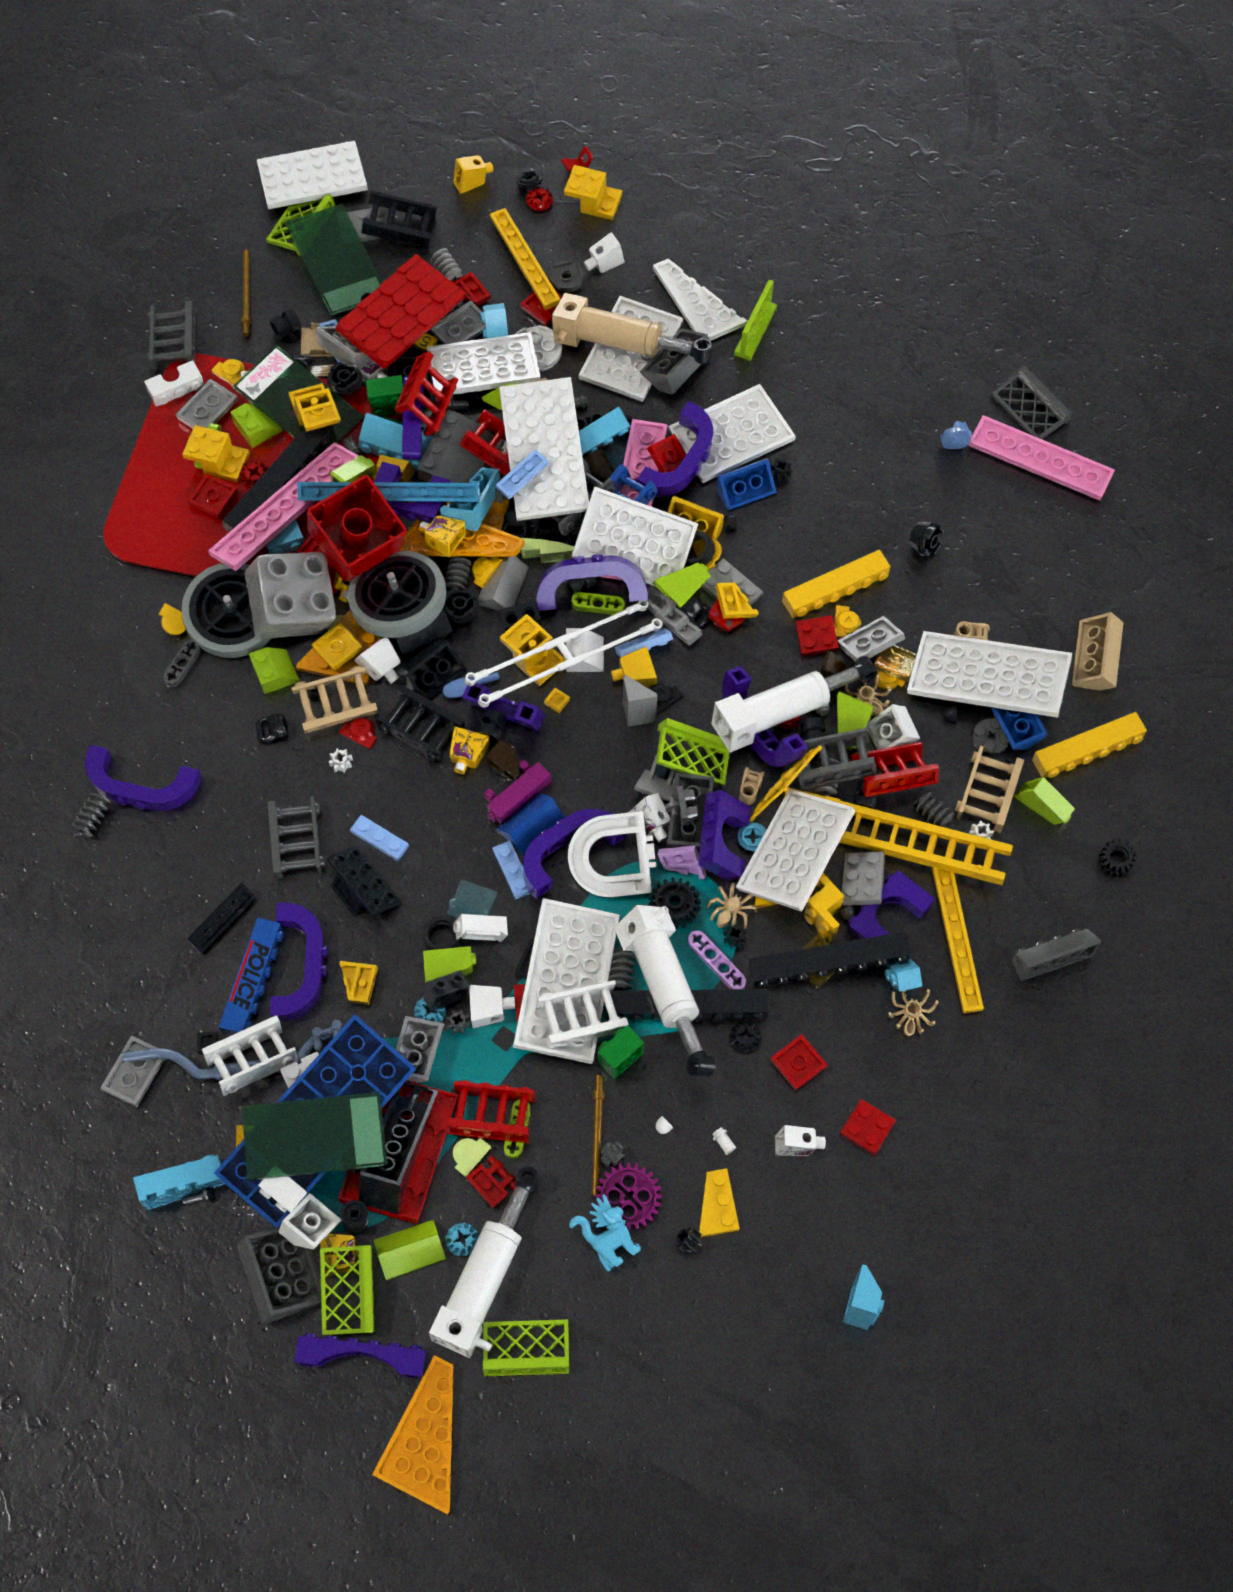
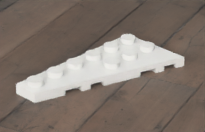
M670 259L653 265L656 275L693 331L708 334L711 341L746 326L748 321L745 318L739 317L736 311L725 306L721 299L704 286L701 287L697 284L694 278L688 277Z

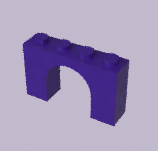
M382 462L374 482H400L402 477L400 467ZM433 475L430 483H451L450 479ZM387 501L397 516L400 515L410 521L418 520L431 524L436 516H441L440 509L447 504L446 501H415L412 503Z
M475 683L473 686H466L462 698L470 705L484 711L486 709L499 711L509 721L536 732L540 731L546 715L539 707L524 701L517 703L504 697L490 702L487 707H481L478 704L480 695H489L493 692L488 687L479 683Z
M722 790L706 794L698 865L727 881L740 879L743 875L745 860L727 849L722 837L723 822L733 828L749 825L751 807Z
M897 870L894 875L890 874L884 881L885 885L882 888L881 904L862 905L860 908L861 912L857 916L854 914L848 921L849 927L847 932L857 940L888 935L890 933L883 929L876 919V911L879 907L888 903H896L902 905L921 919L932 907L935 898Z

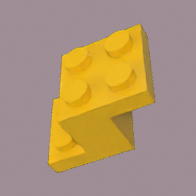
M574 165L564 189V195L580 199L581 213L613 220L622 197V190L606 186L605 172Z
M323 383L289 392V398L299 425H304L306 432L340 423L341 419L329 388L325 389Z
M195 425L182 455L184 459L200 462L204 474L207 473L217 478L238 483L242 466L246 465L250 451L249 449L233 446L229 433Z
M528 614L500 636V641L513 652V658L553 640V637ZM551 648L514 664L531 678L556 667L557 664L566 661V659L554 648ZM554 673L547 675L541 679H538L534 682L538 686H540Z
M822 873L812 892L813 896L807 901L804 917L810 925L813 924L818 929V934L830 943L836 938L839 923L832 916L841 910L844 895Z

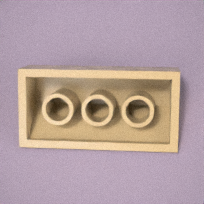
M1112 612L1080 620L1072 678L1073 686L1098 691L1116 687L1124 622Z

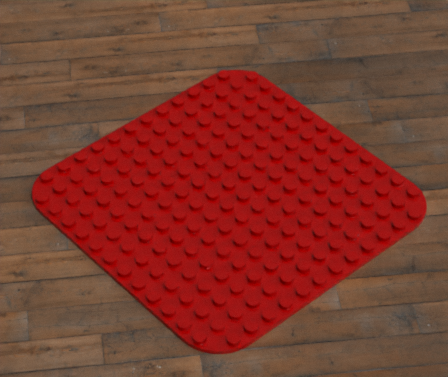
M195 354V365L202 376L204 385L209 379H212L238 396V401L216 423L221 425V432L229 433L233 446L249 449L250 455L247 462L254 463L256 461L257 463H263L264 466L269 468L304 429V425L300 426L299 424L287 426L278 381H273L253 400L240 388L234 387L212 373L211 370L218 362L224 363L229 359L206 354ZM180 358L172 362L163 372L162 378L167 382L177 380L179 378L177 367L187 363L186 360ZM242 362L245 371H252L258 366ZM295 378L297 390L323 383L325 389L329 388L341 419L340 423L325 426V428L330 430V442L326 447H322L319 450L318 456L334 442L346 448L343 445V440L347 437L348 439L352 437L359 447V436L366 413L372 414L367 387L360 386L359 391L354 396L344 398L337 395L329 387L325 378ZM200 389L157 407L152 400L103 531L104 541L108 550L116 558L124 562L196 577L209 567L221 564L220 561L210 556L208 550L229 533L223 529L222 520L252 487L243 484L241 478L238 483L218 478L238 489V492L220 518L188 504V498L205 474L203 469L195 468V461L183 458V451L193 429L178 420L176 414ZM245 403L264 405L281 427L282 432L251 448L234 425L231 411ZM400 415L385 416L400 421ZM362 451V456L366 459H371L376 469L379 456ZM257 471L251 472V476H253L254 474L258 475ZM297 522L305 542L311 534L307 529V525ZM266 545L245 564L251 565L258 556L269 554ZM292 551V552H289V553H286V554H292V553H298V552H297V551ZM331 565L328 571L333 595H335L340 590L333 586L336 570Z

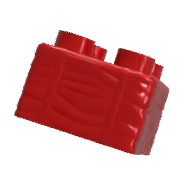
M368 475L360 477L350 485L309 507L307 512V529L339 576L345 581L354 579L402 549L405 541L406 527Z

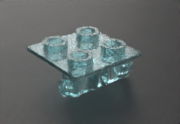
M461 879L454 898H451L449 901L450 907L447 914L457 918L461 914L488 916L498 892Z

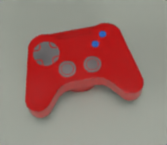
M719 599L716 600L708 613V617L714 624L726 632L731 631L744 621V618L723 619Z

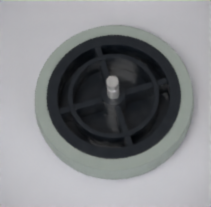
M412 551L396 552L381 563L352 579L348 588L350 611L357 623L367 632L387 638L408 636L424 629L438 617L446 600L445 580L439 567L427 556Z
M223 563L209 567L193 579L184 594L182 617L186 631L201 649L212 655L224 658L247 656L249 653L261 649L271 640V638H257L254 633L249 594L244 574L245 570L250 566L248 564H244L237 571Z

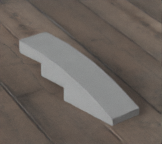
M650 585L647 588V601L649 603L647 608L677 637L690 646L703 635L702 630L691 623L686 614L676 608L675 602Z

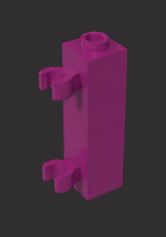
M523 759L518 763V769L523 775L498 796L490 788L484 792L486 795L484 798L489 802L487 805V815L493 822L497 821L502 825L551 783V774L539 762L530 767Z

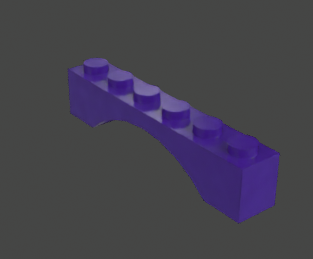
M305 1333L304 1336H298L294 1362L298 1366L318 1368L338 1357L364 1355L387 1363L402 1377L422 1379L425 1372L427 1352L422 1350V1346L410 1345V1348H404L399 1343H389V1346L380 1345L381 1342L368 1340V1343H359V1339L347 1338L346 1341H341L336 1336H326L323 1339L317 1338L316 1334Z

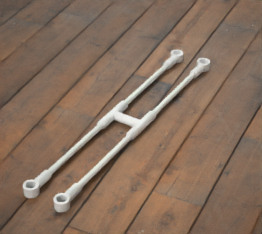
M638 601V603L629 606L624 611L573 633L570 632L548 641L534 650L490 669H484L477 673L470 672L466 675L464 682L468 686H473L476 681L487 677L492 672L543 650L547 651L556 646L559 648L566 661L504 690H498L489 695H480L478 704L481 707H487L490 702L499 699L506 693L556 671L560 672L587 660L588 657L638 635H644L651 631L657 632L662 627V621L657 618L653 619L651 624L640 628L636 632L588 653H582L575 657L572 656L564 644L565 642L626 614L630 615L636 611H645L649 605L648 601Z

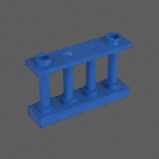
M620 464L610 476L615 487L613 493L631 499L619 492L627 484L640 492L634 501L647 505L658 492L654 483L650 480L646 486H643L630 478L631 475L627 468Z

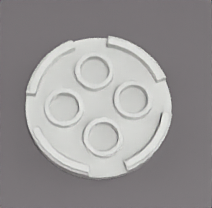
M538 325V327H524L517 331L515 334L531 332L539 372L550 369L559 361L562 354V344L554 342L552 329Z

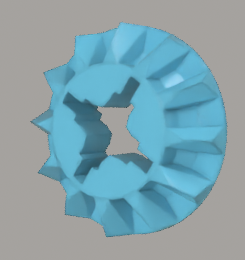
M754 822L742 826L737 837L739 845L745 851L755 852L766 832L765 827ZM752 831L754 836L758 837L757 839H755L754 844L751 842L750 838H747L751 836Z
M423 997L416 1002L414 1009L416 1018L440 1023L445 1018L446 1006L435 1009L436 1013L430 1012L428 1015L425 1009L428 1006Z
M465 1222L455 1224L448 1230L445 1237L447 1248L456 1256L470 1255L479 1235L472 1225ZM458 1232L463 1236H468L465 1239L466 1247L461 1242H456L459 1239Z

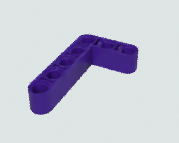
M404 377V386L408 377ZM421 385L420 392L425 396L424 386ZM416 398L414 401L415 406L422 411V409H425V405ZM411 411L403 412L402 459L421 460L422 421Z

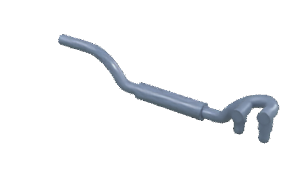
M334 1020L332 1027L321 1030L319 1027L313 1028L312 1037L306 1041L297 1054L298 1065L302 1063L300 1059L308 1056L313 1048L316 1051H321L323 1040L330 1037L334 1038L342 1029L340 1020ZM154 1048L122 1052L123 1062L156 1058L169 1059L181 1065L194 1078L223 1080L216 1065H214V1068L199 1069L187 1057L170 1049ZM260 1060L247 1061L249 1067L261 1062ZM238 1062L225 1064L231 1076L242 1071Z

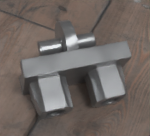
M677 786L676 795L678 802L675 801V797L669 798L670 803L665 805V810L672 812V817H677V811H679L681 824L686 826L688 821L698 819L696 806L686 808V803L695 802L694 790H683V786Z

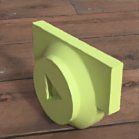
M469 1138L460 1140L453 1149V1157L457 1163L455 1169L467 1177L491 1149V1146L481 1138L477 1141Z

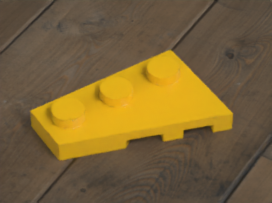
M727 1168L707 1172L699 1230L702 1234L700 1238L739 1231L740 1228Z

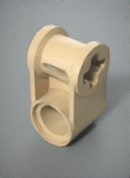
M962 621L957 625L953 635L989 641L988 632L990 631V626L985 623Z
M749 767L745 768L739 794L741 802L748 806L755 803L765 772L762 771L760 773L749 770ZM749 792V793H751L752 795L749 796V795H746V794H744V793Z

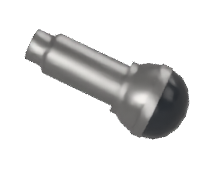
M205 1187L199 1193L182 1198L183 1204H191L201 1200L210 1201L214 1197V1191L210 1187Z

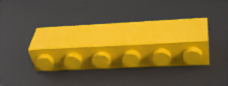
M877 550L783 592L782 602L792 619L797 616L802 617L813 609H820L826 603L835 602L846 594L851 595L862 587L867 588L875 581L886 579L891 566L882 552Z
M1134 712L1036 751L1032 761L1041 777L1053 778L1061 771H1070L1081 763L1088 764L1098 756L1102 758L1113 750L1120 751L1128 744L1141 742L1147 730L1138 714Z

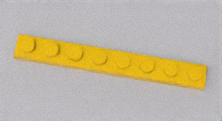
M506 208L491 213L490 218L544 309L547 310L557 306L560 302L558 294Z
M931 867L962 1012L964 1014L983 1011L984 1007L954 873Z

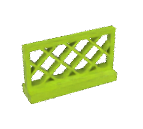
M326 194L323 199L289 205L267 237V243L294 250L297 255L304 257L336 209L332 196ZM320 202L318 206L312 207V204ZM310 205L311 209L301 211V208ZM299 209L300 213L290 216L292 211ZM312 214L310 218L304 220V216ZM302 217L303 221L293 224V220ZM291 222L292 225L282 228L283 224ZM304 226L301 231L296 232V228ZM294 230L293 234L284 235L285 232ZM277 235H283L282 238H279L277 240L274 239ZM296 238L293 244L287 243V241Z
M768 280L742 332V338L735 349V356L751 361L777 309V304L771 303L774 281Z
M669 718L658 725L660 737L656 764L684 774L714 777L711 771L717 768L720 773V779L714 777V784L722 787L725 785L729 751L719 736ZM666 735L671 736L675 743L669 746L665 739ZM681 741L688 742L691 749L686 752ZM675 745L682 754L678 757L675 756L671 749ZM703 747L708 755L702 757L697 748ZM667 751L672 761L663 760V752ZM691 751L694 752L698 759L695 763L688 756V753ZM714 753L723 754L721 763L717 761ZM684 757L689 766L687 768L683 767L678 761L679 758ZM710 757L715 767L709 769L704 759ZM700 762L705 773L698 772L695 765Z
M372 1245L320 1248L322 1335L375 1332ZM358 1250L359 1260L352 1266L344 1257L349 1251ZM337 1251H346V1252H345L343 1255H340ZM325 1252H334L340 1257L332 1267L325 1262ZM341 1260L350 1267V1270L343 1277L334 1270ZM358 1264H359V1271H358L357 1269H355V1267H356ZM325 1265L329 1268L327 1273L325 1272ZM352 1270L359 1275V1282L354 1288L345 1280ZM331 1271L341 1279L333 1288L326 1284V1277ZM342 1281L351 1289L344 1299L334 1291ZM358 1286H360V1293L355 1290ZM326 1287L330 1290V1292L327 1295ZM353 1291L360 1297V1303L355 1309L345 1301ZM331 1293L341 1300L334 1310L326 1305V1299ZM343 1303L352 1311L344 1321L335 1313ZM359 1307H360V1315L356 1312V1310H357ZM355 1314L360 1318L361 1328L352 1329L346 1322ZM334 1315L341 1324L336 1330H327V1320ZM344 1325V1326H346L348 1329H340V1328Z
M568 1319L483 1322V1340L490 1341L492 1348L495 1346L502 1353L497 1359H488L489 1351L483 1349L484 1376L569 1374ZM555 1326H564V1333L559 1338L550 1332ZM513 1327H518L523 1331L516 1340L508 1334ZM533 1327H540L544 1331L538 1339L529 1333ZM488 1328H498L502 1333L493 1340L488 1335ZM547 1334L555 1341L548 1349L540 1343ZM525 1335L534 1342L527 1350L519 1344ZM504 1336L513 1342L506 1350H503L497 1344ZM559 1344L565 1350V1357H555L551 1351ZM538 1345L544 1353L540 1357L534 1358L529 1352ZM515 1346L523 1352L519 1358H512L508 1354Z

